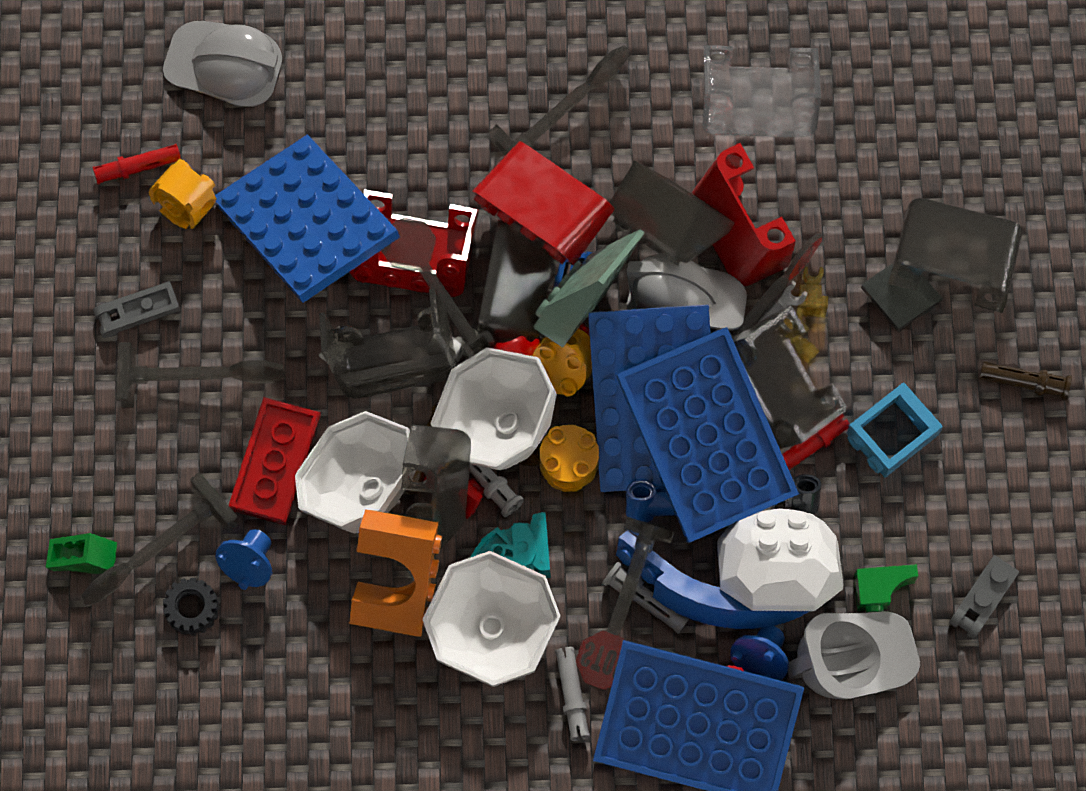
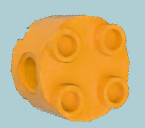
M182 159L172 164L149 190V196L153 204L155 205L159 202L162 206L159 211L172 223L185 229L189 225L193 229L216 203V196L212 190L215 187V183L212 179L204 174L200 176Z
M580 329L575 332L563 348L548 337H545L532 355L541 360L557 394L565 396L574 395L577 390L582 388L592 374L590 337Z
M562 425L551 428L540 446V471L547 480V483L555 489L571 492L582 489L583 486L595 478L599 464V446L594 434L576 425Z

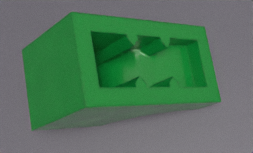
M92 533L50 539L46 569L52 571H78L90 574L113 572L117 542Z
M917 564L856 569L853 579L857 612H880L888 609L891 603L890 596L897 589L916 582L918 578Z

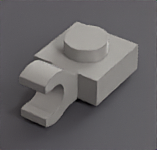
M794 281L790 282L786 286L785 291L762 313L759 323L767 330L773 323L778 326L789 314L787 307L802 304L808 293L804 291L799 297L793 296L791 290L795 287L796 283Z

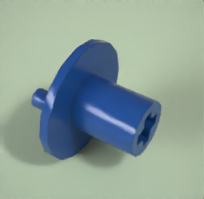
M254 529L250 530L242 541H224L217 548L215 557L218 566L233 581L240 583L239 587L246 590L248 586H264L271 578L272 567L270 561L265 556L271 547V540L264 532Z
M775 626L760 628L756 636L745 635L736 639L731 647L730 657L736 667H741L745 672L782 680L789 669V661L781 650L785 636Z

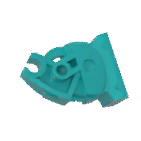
M546 513L533 514L531 524L513 523V526L506 530H500L498 527L481 539L471 557L492 551L545 575L546 578H551Z

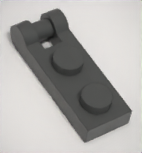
M170 281L101 304L93 309L95 319L100 321L101 326L99 330L103 338L115 336L120 331L181 311ZM118 312L120 319L112 321L110 316Z
M994 555L949 621V624L955 628L957 626L968 632L966 635L974 640L1020 571ZM967 611L978 617L975 622L965 616Z

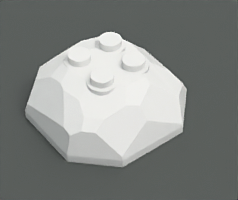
M485 348L451 369L430 424L446 458L503 470L527 459L537 448L551 425L557 394L538 357Z
M367 411L329 426L295 474L298 508L306 514L354 534L359 533L365 509L388 513L400 499L417 469L416 452L410 429Z
M789 509L762 510L730 524L717 541L720 589L752 611H815L843 590L839 545L836 535L824 521L813 514Z
M488 551L448 566L422 620L438 662L495 687L535 672L561 616L545 575L492 551Z

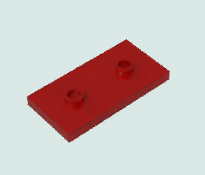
M263 397L228 505L230 511L287 525L297 493L295 474L309 455L321 412Z

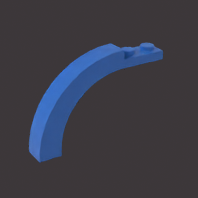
M626 531L619 537L616 556L619 557L623 564L630 566L638 572L647 583L655 586L652 598L672 611L692 620L724 628L756 629L786 623L810 612L752 611L722 591L720 587L702 583L683 574L629 531Z

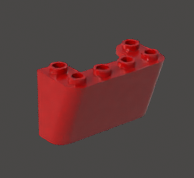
M521 141L472 190L476 195L473 200L481 205L482 209L493 217L496 215L508 225L515 222L522 228L519 231L521 234L533 242L538 238L545 243L542 248L562 265L565 261L573 266L615 210L601 195Z
M741 143L718 155L691 192L689 202L728 274L735 277L743 286H748L789 267L796 240L783 217L777 218L758 228H755L739 197L743 193L744 187L740 176L753 170L754 166ZM772 229H778L784 234V239L780 243H773L768 239L767 233Z
M364 190L363 194L370 201L379 200L384 203L385 207L376 208L397 229L400 238L349 271L352 277L359 282L446 297L461 295L465 287L479 209L450 204L448 223L392 214L393 194ZM465 215L470 218V222H461L457 220L456 216Z

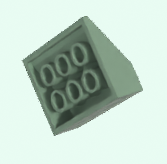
M639 229L589 254L583 263L577 261L569 274L567 273L558 287L554 288L548 299H545L538 308L535 315L539 319L533 328L563 348L586 320L588 313L592 312L606 295L645 232Z

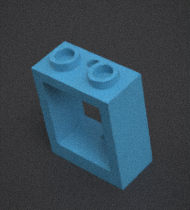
M903 382L852 422L846 434L852 447L857 451L861 450L866 455L869 466L876 473L880 472L886 478L940 434L943 426ZM893 403H896L922 434L889 459L865 432L863 427Z

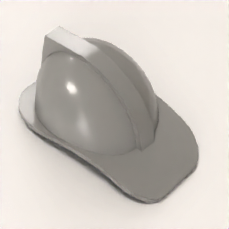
M192 21L182 25L174 33L164 62L163 73L167 81L177 87L203 93L235 106L253 107L266 102L271 97L281 67L282 54L276 42L256 28L246 25Z
M670 253L654 254L642 261H630L628 263L629 296L627 310L709 304L710 329L720 330L727 327L731 331L742 326L747 293L741 282L732 275L700 267L685 257Z
M886 611L823 613L811 619L807 624L804 636L798 645L797 658L789 662L788 675L790 679L803 678L806 685L821 696L832 699H852L907 684L918 673L920 659L908 621L898 614Z

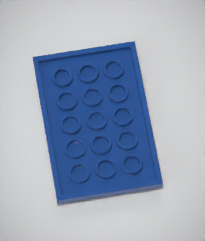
M308 134L215 195L217 207L302 303L400 238L397 229Z
M709 304L589 312L597 444L599 446L600 491H626L627 486L634 481H647L654 486H663L615 375L711 334Z
M727 327L615 375L687 543L799 494Z
M623 640L593 761L706 791H778L804 687Z

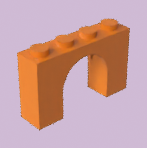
M365 509L359 527L357 552L399 561L410 570L414 581L407 586L399 588L357 582L351 603L349 624L418 637L422 636L424 629L422 619L428 609V602L432 601L436 590V584L431 583V578H436L439 567V560L434 559V554H439L442 543V536L437 535L438 522Z

